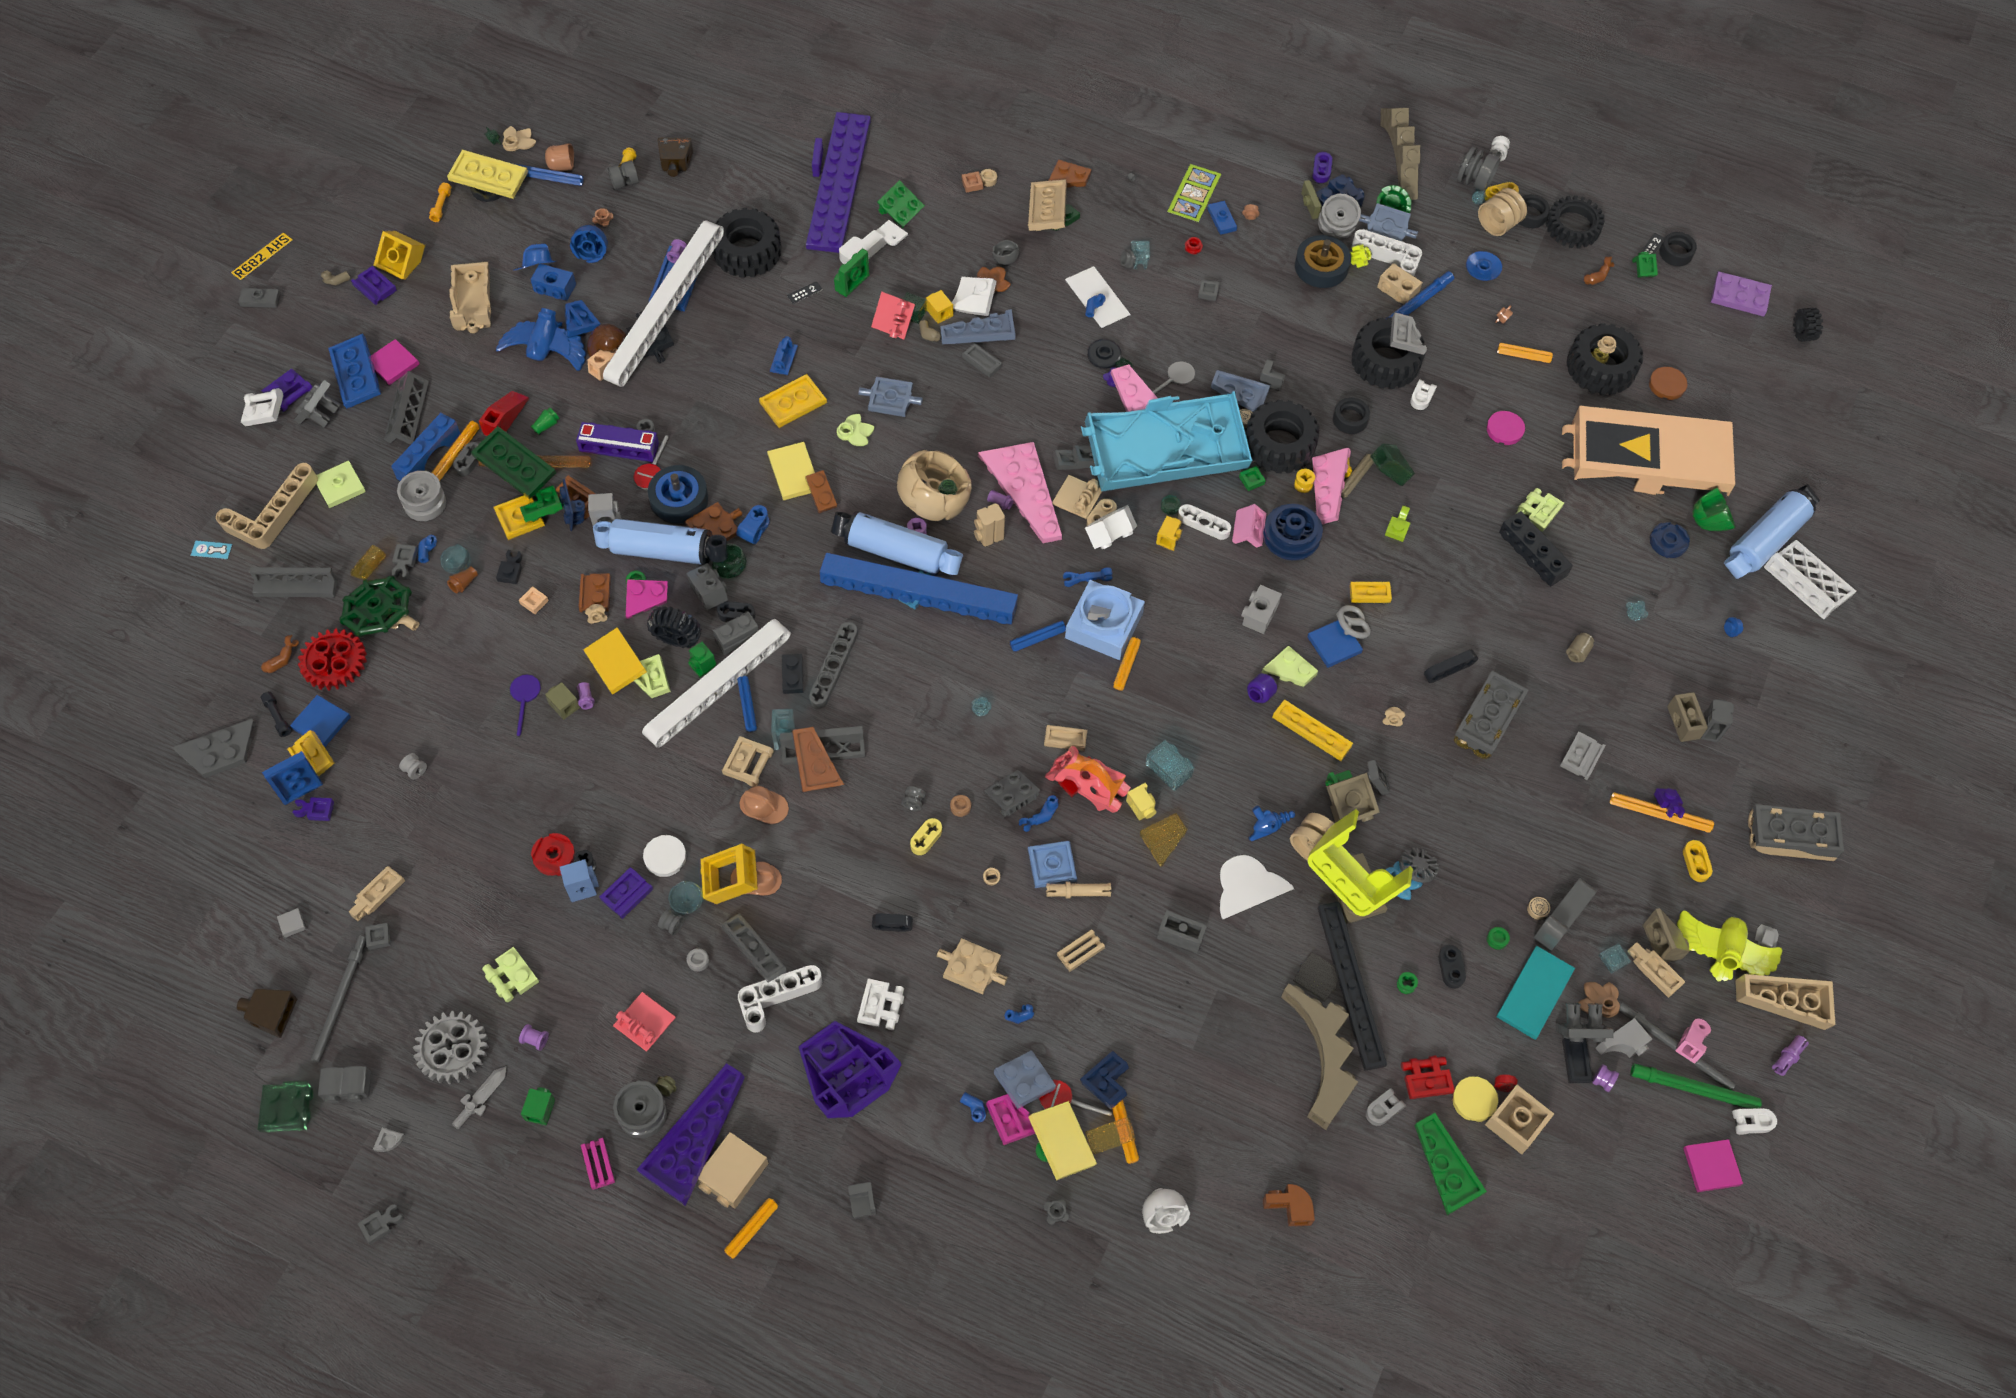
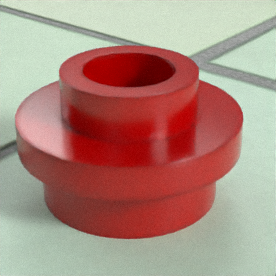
M1191 237L1186 241L1185 250L1188 253L1198 254L1202 251L1203 245L1199 238Z

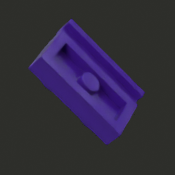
M373 266L359 274L357 279L351 280L353 286L374 305H377L379 300L383 301L397 291L395 285Z
M630 867L599 897L604 904L623 919L653 890V887Z

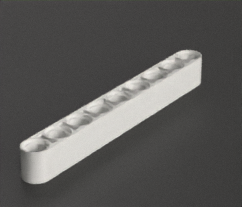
M777 619L768 622L643 728L642 734L656 747L663 746L738 683V677L746 676L783 645L790 637L791 632Z

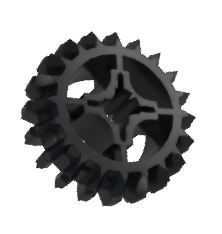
M666 606L653 609L646 625L648 631L657 640L681 648L695 646L702 630L698 620L692 618V615Z

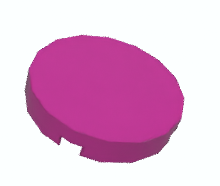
M1510 411L1494 413L1487 423L1489 437L1497 443H1504V445L1516 444L1521 440L1525 432L1523 420L1517 414Z

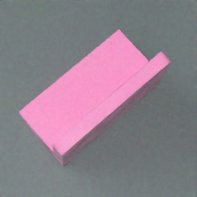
M1256 504L1236 511L1233 543L1237 544L1247 540L1256 548L1262 546L1266 513Z

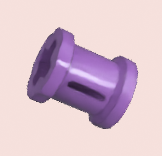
M679 239L673 240L672 248L666 255L667 259L672 263H676L687 244Z
M526 1024L519 1036V1043L531 1044L541 1051L547 1043L549 1033L547 1031L540 1032L533 1029L531 1025Z

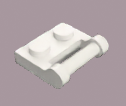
M277 388L266 393L246 394L244 396L246 404L241 423L244 426L277 421L283 399L282 390ZM272 399L271 402L256 404V402Z

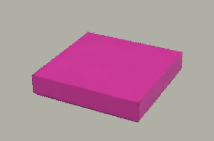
M396 339L371 355L375 372L388 385H391L406 372L419 365L418 360Z
M1729 1139L1688 1145L1683 1148L1697 1192L1736 1187L1743 1184Z

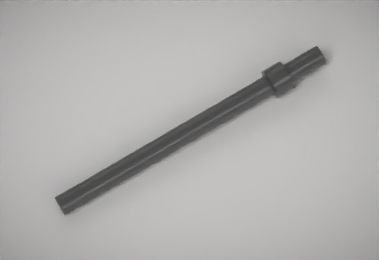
M359 935L353 951H350L347 959L349 961L312 1054L311 1061L320 1062L357 964L361 963L362 951L366 943L365 936Z
M1623 1002L1620 1004L1619 1011L1632 1020L1635 1018L1645 1030L1673 1050H1676L1679 1042L1645 1019L1646 1016L1641 1012H1635ZM1701 1058L1694 1064L1727 1089L1733 1090L1736 1083Z

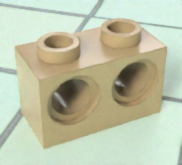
M1393 263L1380 276L1377 288L1404 305L1419 294L1423 282Z

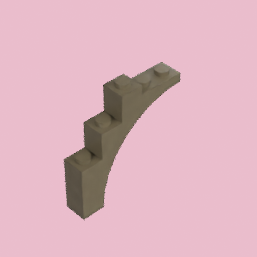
M1381 108V127H1384L1388 132L1394 148L1398 186L1408 192L1411 200L1418 199L1420 145H1414L1415 126H1409V108Z
M1288 984L1281 998L1289 1003L1304 1019L1314 1036L1320 1056V1087L1316 1101L1307 1117L1326 1130L1358 1083L1354 1075L1348 1071L1341 1070V1067L1354 1048L1350 1046L1351 1044L1345 1038L1336 1036L1349 1014L1346 1013L1342 1006L1334 1005L1332 1002L1329 1003L1327 1008H1324L1319 1000L1311 999L1305 995L1300 987Z

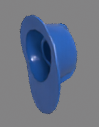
M535 244L525 249L522 267L513 269V271L539 263L557 261H552L546 244Z

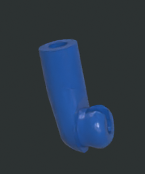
M1098 294L1088 299L1085 313L1087 317H1094L1095 309L1104 304L1106 298L1103 294Z
M428 535L418 544L419 562L426 563L429 561L428 553L437 544L436 536Z
M1029 1004L1023 1005L1021 1007L1022 1012L1007 1010L1005 1012V1019L1016 1024L1032 1019L1034 1016L1033 1006Z
M965 1092L960 1103L970 1107L971 1117L974 1122L984 1121L986 1111L983 1101Z

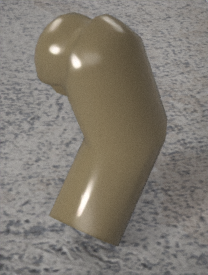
M328 270L321 273L322 281L330 285L337 286L351 279L347 271L336 276L331 275V272Z
M922 320L919 322L923 339L935 342L940 340V332L929 328L928 321Z

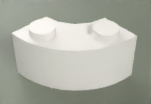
M1126 505L1097 519L1085 527L1094 549L1099 547L1105 549L1111 546V542L1120 536L1125 538L1133 534L1137 524L1129 506Z

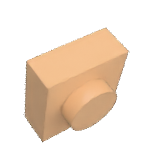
M531 587L519 599L520 604L534 614L549 601L546 595L534 587Z

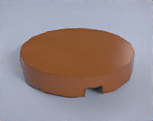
M1672 367L1657 368L1652 373L1649 382L1651 391L1662 399L1663 397L1668 398L1667 400L1680 398L1688 386L1684 374Z

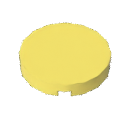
M1467 1077L1461 1080L1454 1088L1453 1105L1457 1113L1464 1119L1482 1122L1489 1119L1496 1111L1498 1095L1493 1085L1487 1080L1480 1077Z

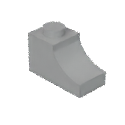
M1634 1018L1614 1032L1613 1038H1606V1042H1601L1595 1049L1600 1055L1617 1051L1627 1054L1630 1058L1634 1054L1640 1056L1649 1049L1647 1045L1652 1038Z

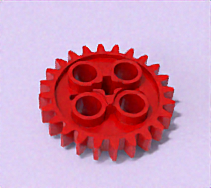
M337 628L334 629L333 633H330L327 629L326 635L318 632L319 638L316 639L312 636V643L305 642L307 649H300L303 654L298 656L300 663H298L301 669L300 673L307 683L310 682L313 687L318 685L320 690L324 686H326L328 691L331 690L332 686H335L338 690L340 684L347 687L346 681L355 682L353 676L360 677L361 675L358 670H364L365 667L362 663L367 662L365 658L367 653L363 643L352 632L347 634L345 629L341 633H339Z

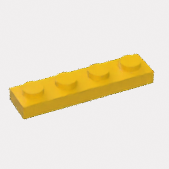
M1286 700L1281 703L1273 714L1272 718L1339 761L1343 760L1353 746L1351 741Z

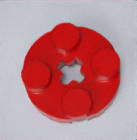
M559 833L549 834L545 838L541 837L532 847L531 856L533 864L539 872L545 875L562 876L560 866L574 863L575 848L568 837ZM555 850H557V857L551 858L548 855L549 852L553 853Z

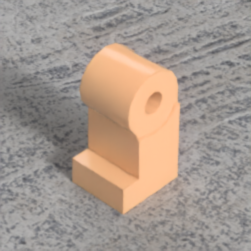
M618 349L612 351L599 350L587 359L588 372L602 381L603 372Z

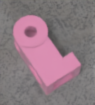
M1695 1019L1690 1027L1684 1031L1675 1051L1695 1064L1707 1049L1702 1042L1711 1032L1710 1025L1703 1019Z

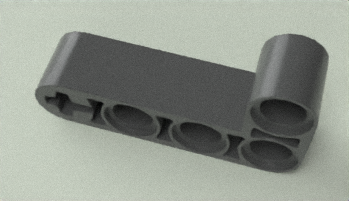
M1579 878L1539 929L1534 939L1552 951L1598 890Z

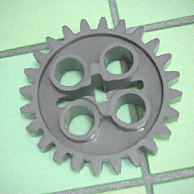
M451 1011L450 1017H447L443 1012L441 1015L442 1019L438 1020L434 1016L433 1024L425 1023L428 1027L427 1030H419L423 1036L415 1037V1040L420 1045L413 1046L415 1052H418L414 1055V1058L418 1061L416 1065L419 1069L423 1068L421 1072L424 1075L429 1074L428 1077L432 1081L437 1077V1081L442 1083L444 1078H446L448 1084H451L452 1078H455L459 1083L462 1075L467 1079L469 1078L468 1072L470 1070L474 1073L477 1072L474 1067L476 1064L483 1065L480 1057H487L483 1050L489 1048L488 1044L484 1042L488 1040L486 1034H483L485 1032L483 1026H479L480 1023L477 1019L473 1021V1017L470 1014L465 1018L464 1013L460 1012L456 1017L454 1011ZM465 1030L462 1036L455 1037L458 1031ZM437 1037H442L439 1043L433 1044ZM463 1051H469L466 1057L460 1058V1054ZM447 1057L443 1064H437L439 1059Z

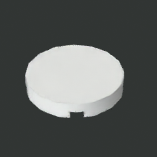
M661 835L653 838L646 845L643 859L649 871L659 877H668L676 874L684 866L686 850L678 838L670 835Z

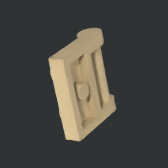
M739 736L722 772L724 775L755 787L758 785V778L768 758L772 757L774 750L766 745ZM756 752H759L761 756L752 774H747L746 772Z

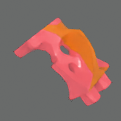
M1071 746L1065 754L1055 759L1052 768L1045 776L1050 781L1062 782L1064 779L1074 781L1077 787H1079L1077 792L1090 800L1097 808V811L1107 809L1112 813L1117 812L1122 803L1115 798L1116 794L1124 797L1131 788L1124 781L1125 774L1105 766L1100 760L1082 756L1074 746ZM1083 771H1087L1090 774L1089 779L1082 777ZM1090 787L1096 790V794L1091 792Z

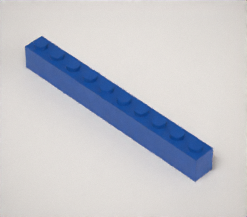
M826 553L820 569V581L828 586L834 585L843 587L846 590H857L865 594H875L887 599H900L905 603H913L916 600L923 607L939 608L942 611L975 616L982 620L989 619L1000 624L1007 623L1012 625L1017 608L1018 594Z

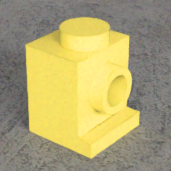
M1146 783L1127 793L1126 801L1138 820L1148 819L1156 814L1154 809L1156 802L1152 794L1147 793L1148 786Z

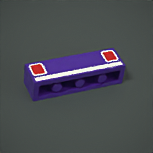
M582 422L576 439L579 452L649 462L654 461L659 446L656 432L621 428L613 425H600L593 422Z

